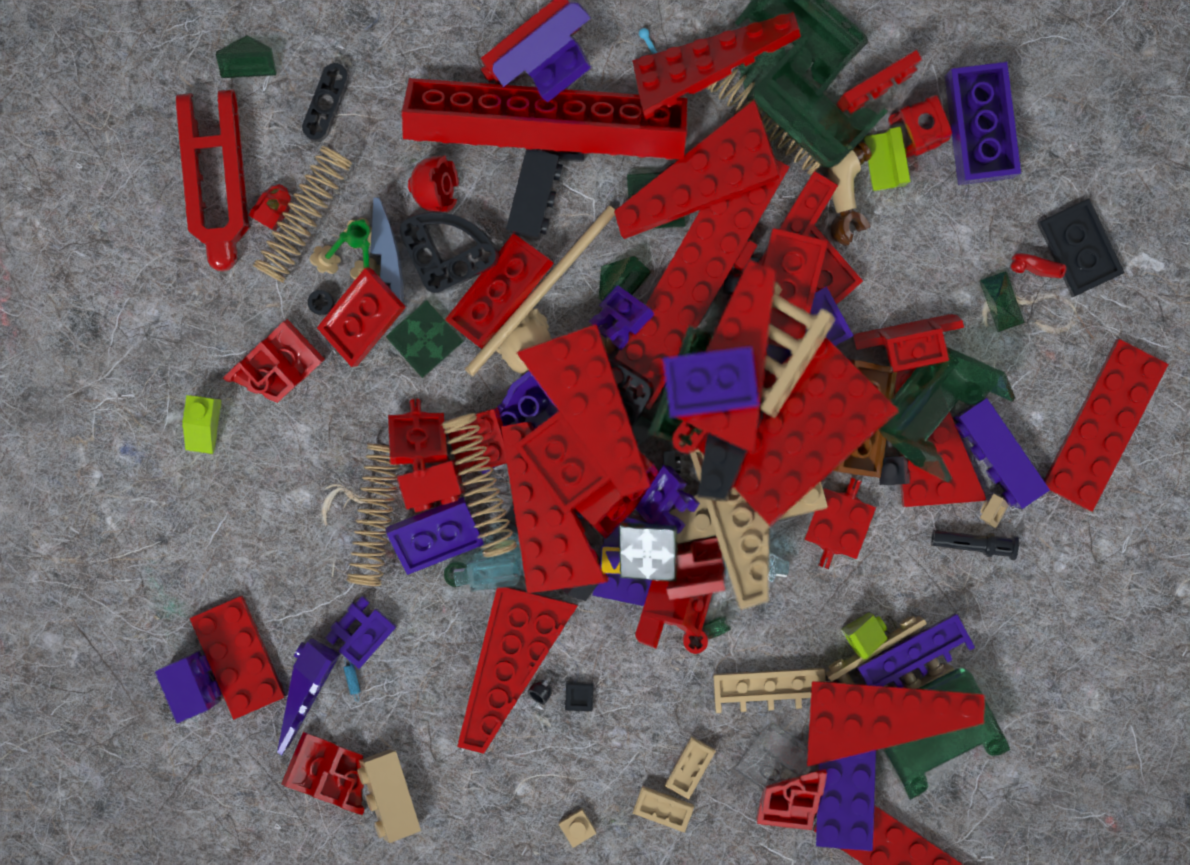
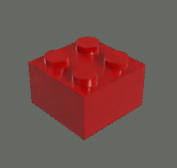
M456 460L426 468V474L422 478L420 477V470L418 471L419 478L415 477L413 472L398 476L397 479L406 510L414 508L416 513L434 507V501L441 500L442 505L458 501L460 494L466 491L465 487L461 486V483H463L461 475H457L459 469L454 464Z

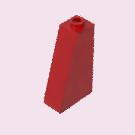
M568 0L551 1L481 57L483 67L480 70L489 83L494 80L496 84L502 85L493 73V63L569 3ZM579 28L576 31H574L571 35H574L576 32H578Z

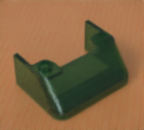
M751 0L734 22L737 26H740L747 19H749L750 23L762 22L781 14L794 12L801 37L791 43L813 62L811 65L812 77L817 83L822 85L815 93L818 97L833 84L868 43L865 33L828 0Z
M946 347L949 361L916 368L893 396L890 402L898 409V413L879 429V432L912 464L950 482L952 477L940 453H938L935 445L927 439L958 401L966 404H977L984 400L989 392L1011 402L1016 397L1004 371Z

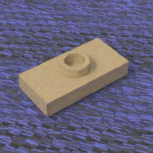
M691 736L664 784L665 787L690 799L716 750Z
M642 786L632 812L635 815L685 833L694 805Z

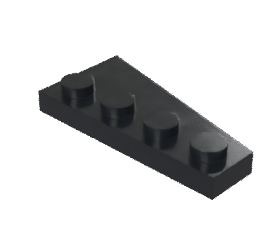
M759 409L758 428L763 419L764 411L762 409ZM709 433L706 440L697 494L698 498L727 502L741 471L744 458L749 451Z

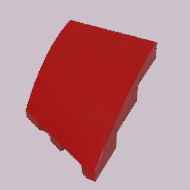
M286 319L243 360L237 363L223 379L229 383L235 382L245 386L248 391L262 394L265 398L278 403L311 374L325 358Z
M717 535L674 546V580H669L667 587L669 600L725 591L726 563Z
M303 732L281 784L290 789L308 794L313 798L337 805L342 809L362 816L364 814V807L362 806V789L364 785L358 774V769L361 768L359 760L363 759V755Z
M820 770L766 786L758 806L757 824L812 830L815 813L818 812L820 796H823L827 771Z

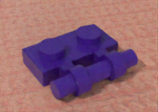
M361 596L356 603L352 602L348 606V612L339 622L335 621L330 627L332 630L325 637L331 644H334L339 637L346 642L339 652L358 669L364 665L397 627L377 608L368 616L364 609L370 602L364 596ZM357 619L362 625L352 635L347 628Z

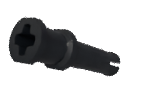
M933 530L931 545L982 552L986 557L991 558L993 555L1009 557L1010 560H1016L1019 538L1018 536H1012L1011 538L995 536L994 533L980 536Z

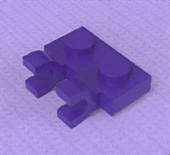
M617 285L600 303L599 306L602 308V311L592 317L589 323L591 325L596 324L600 334L605 338L611 339L612 343L622 350L628 343L629 332L631 331L636 335L654 313L649 307ZM614 320L618 321V322L613 326V321H614Z
M663 466L652 482L651 488H648L635 509L651 527L660 526L663 531H671L673 529L675 533H680L685 524L678 517L670 514V509L675 505L680 512H684L686 508L690 512H695L700 503L693 496L683 491L687 483L671 466Z

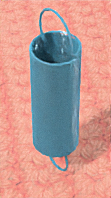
M350 663V665H346L343 668L350 695L360 693L361 690L354 665Z

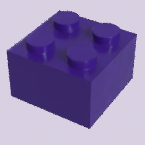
M200 650L154 671L176 724L208 711L221 701V690L218 683L212 681L209 674L211 670L209 662L205 655H201Z

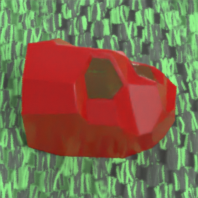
M280 183L270 186L262 193L248 216L276 231L279 227L277 222H283L285 218L283 212L288 213L290 210L288 203H291V196L288 189Z

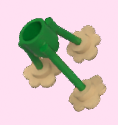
M365 218L355 221L350 220L347 224V229L340 233L339 239L332 247L324 246L322 248L316 246L314 248V253L310 256V262L317 266V270L321 273L327 271L330 274H335L340 263V257L335 255V252L344 242H347L352 248L363 249V261L358 260L354 263L355 267L351 269L350 276L356 279L364 268H372L380 277L381 266L377 265L373 258H369L372 227H369V221Z

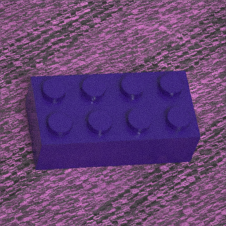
M1000 62L952 68L944 78L958 185L1013 179L1020 175L1021 167L1008 63Z

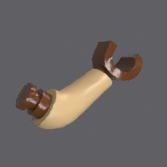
M864 142L857 143L856 147H841L829 163V180L838 185L832 198L836 213L840 212V216H837L831 224V235L836 242L844 246L850 245L853 239V234L849 228L850 222L854 224L858 232L871 227L863 214L853 210L856 208L854 178L861 170L860 165L872 158L871 151Z

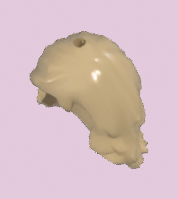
M533 308L496 350L499 354H502V359L507 362L513 371L522 375L529 371L516 352L552 340L548 331L547 318L540 314L538 309Z

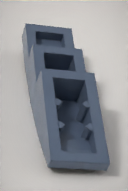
M373 198L370 254L374 257H381L380 278L386 285H391L392 292L404 304L401 259L394 230L383 202L380 198Z

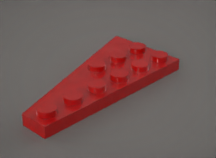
M794 12L781 14L772 19L754 22L742 28L724 31L712 37L698 39L692 43L671 47L665 51L644 55L639 59L632 60L645 120L654 116L653 111L659 107L666 105L669 108L677 103L676 98L686 93L695 94L731 75V69L742 63L748 66L755 62V56L763 52L772 53L800 38L801 35Z
M753 100L685 154L684 160L679 159L614 211L620 234L624 239L781 179L756 101Z
M749 260L706 353L751 347L759 406L678 416L676 418L755 454L759 409L767 358L766 351L770 333V318L777 273L772 269Z
M595 324L516 352L622 496L651 488L598 326Z
M930 365L897 372L894 388V406L898 409V413L895 414L898 456H908L910 478L909 484H901L902 507L986 501L985 494Z
M524 422L502 426L527 593L609 582L606 573H603L597 561L598 556L595 550L591 549L584 534L585 530L575 510L572 509L567 514L563 513L514 446L535 430L532 423Z
M497 585L457 747L485 753L566 623L578 607V604Z
M812 681L807 767L984 724L985 694Z

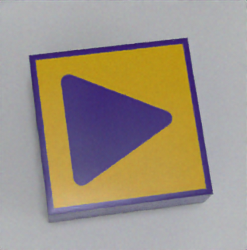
M602 545L600 567L603 573L621 575V546Z

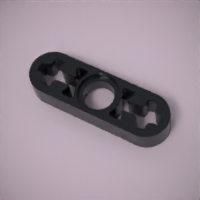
M331 63L324 68L303 121V133L313 142H321L327 138L349 83V74L341 64ZM339 70V74L343 78L341 81H335L333 88L335 91H338L335 94L329 89H324V86L331 87L332 79L329 75L330 73L335 74ZM325 95L333 98V106L328 110H322L318 106L319 99ZM317 111L322 116H328L327 120L321 117L319 122L322 132H316L315 135H312L309 126L316 125L319 118L317 115H313L314 112Z

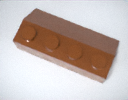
M849 360L892 403L897 372L892 373L891 367ZM889 421L833 471L880 478Z

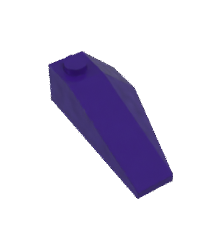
M530 371L510 386L507 395L501 404L498 405L503 426L531 422L534 429H536L559 412ZM481 470V473L485 474L490 470Z
M313 638L308 640L306 644L301 642L294 654L297 660L293 666L277 753L283 755L289 748L341 655Z

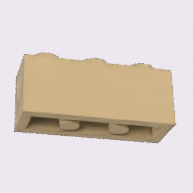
M388 749L359 760L361 768L358 769L359 778L363 785L367 784L369 795H366V800L371 812L375 810L378 821L374 822L379 838L383 837L385 841L392 843L420 832L421 829L397 752Z

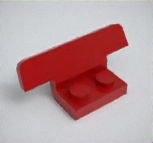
M948 314L857 333L853 336L856 350L878 345L886 346L891 372L894 373L949 361L943 332L964 328V323L958 315Z
M652 579L635 632L637 641L657 649L664 624L675 625L690 636L700 637L713 593L669 600L667 592L669 580Z

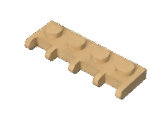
M808 668L713 674L715 713L722 712L721 703L740 702V712H746V701L767 700L768 710H774V700L795 699V708L802 709L801 698H811L812 681L826 682L825 669Z

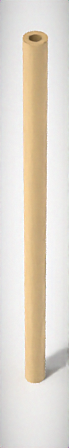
M608 206L469 363L465 368L468 374L474 376L609 223L615 216V209Z

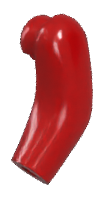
M1026 253L1014 254L1012 256L1013 262L1010 265L1011 269L1016 273H1023L1026 269L1035 275L1049 278H1063L1066 272V265Z

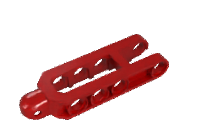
M234 89L218 90L221 135L199 137L198 120L194 116L191 98L194 97L193 94H177L176 112L188 231L206 245L207 261L211 268L225 272L235 266L237 262L236 243L249 230L236 94ZM222 147L229 222L223 228L207 229L205 227L203 210L206 208V203L202 200L201 189L203 175L200 174L198 154H201L200 149Z

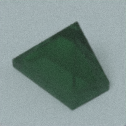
M248 35L216 51L221 78L275 76L277 74L272 48Z
M635 256L601 266L598 299L603 301L617 285L633 295L651 274V271Z
M1007 271L979 280L997 332L1025 323Z

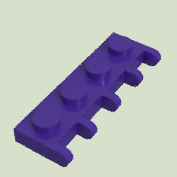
M954 613L857 666L866 685L885 686L893 681L896 687L902 688L903 685L899 677L916 668L924 676L928 674L924 666L925 663L940 655H943L946 662L949 663L953 660L949 650L962 643H965L969 651L973 650L975 646L960 618Z

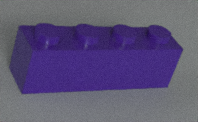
M980 398L954 416L957 422L955 427L958 433L963 438L967 437L973 445L970 447L971 452L978 461H984L988 467L986 470L988 477L994 484L999 483L1004 491L1001 495L1010 507L1014 506L1018 509H1024L1050 491L988 398Z

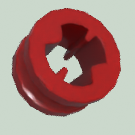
M703 630L700 634L702 636L700 638L702 644L697 648L696 645H694V648L689 646L691 642L690 635L686 632L684 633L683 645L690 653L698 654L707 648L708 638Z

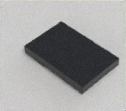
M1090 198L1037 223L1054 261L1066 265L1063 280L1071 297L1082 294L1125 273Z

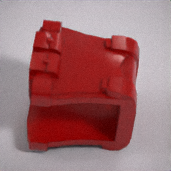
M937 95L928 97L925 101L915 103L911 107L901 108L897 113L888 118L889 126L902 121L906 125L912 140V144L905 148L906 159L913 155L916 157L938 148L949 141L952 135L949 122ZM929 114L933 117L934 125L931 129H923L919 126L918 119L920 115Z

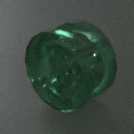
M452 562L444 570V579L452 587H460L469 579V569L463 562ZM452 567L457 569L466 568L464 576L460 577L463 579L462 581L457 582L456 578H450L449 573L453 572L451 570Z
M726 616L718 617L703 625L704 629L709 631L707 635L709 639L718 637L731 630L730 625L725 624Z

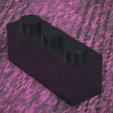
M526 149L506 227L507 233H514L515 235L539 241L541 234L546 235L550 221L549 218H545L548 207L553 208L557 193L552 191L554 181H560L563 165L559 164V156L534 149Z

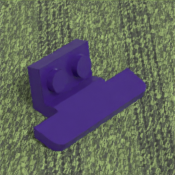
M569 2L493 63V73L503 87L523 71H526L533 78L541 97L548 102L590 70L592 67L584 51L571 35L591 19L589 13L578 2Z

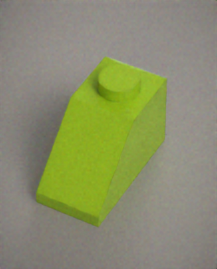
M186 395L182 421L185 450L214 454L221 399Z
M870 612L841 628L854 652L863 660L872 655L888 640L884 633L888 630L880 616L875 617Z

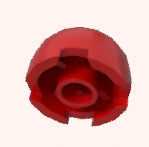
M445 155L427 157L417 163L408 180V189L417 204L433 212H449L457 203V199L452 198L454 187L459 186L458 173L454 162L447 161V156Z

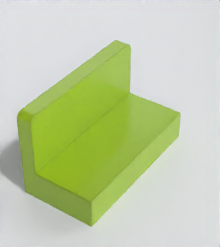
M901 127L891 128L886 133L866 136L864 143L869 147L872 158L867 161L872 190L880 191L903 187L910 183Z

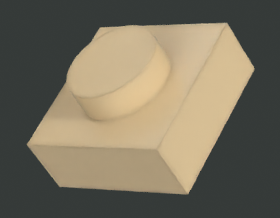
M993 494L991 499H987L981 508L982 515L980 519L996 528L1009 506L1003 498Z
M583 808L559 821L560 828L573 848L597 834Z

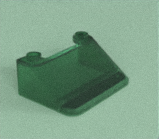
M805 34L758 83L753 92V99L759 108L820 165L832 168L837 166L886 115L888 110L884 107L879 114H876L871 109L862 108L848 118L804 76L812 64V54L805 47L810 37Z
M965 668L955 669L917 688L982 694L975 678ZM986 699L984 704V724L882 748L895 778L910 800L928 789L926 772L980 745L991 756H998L1011 750Z

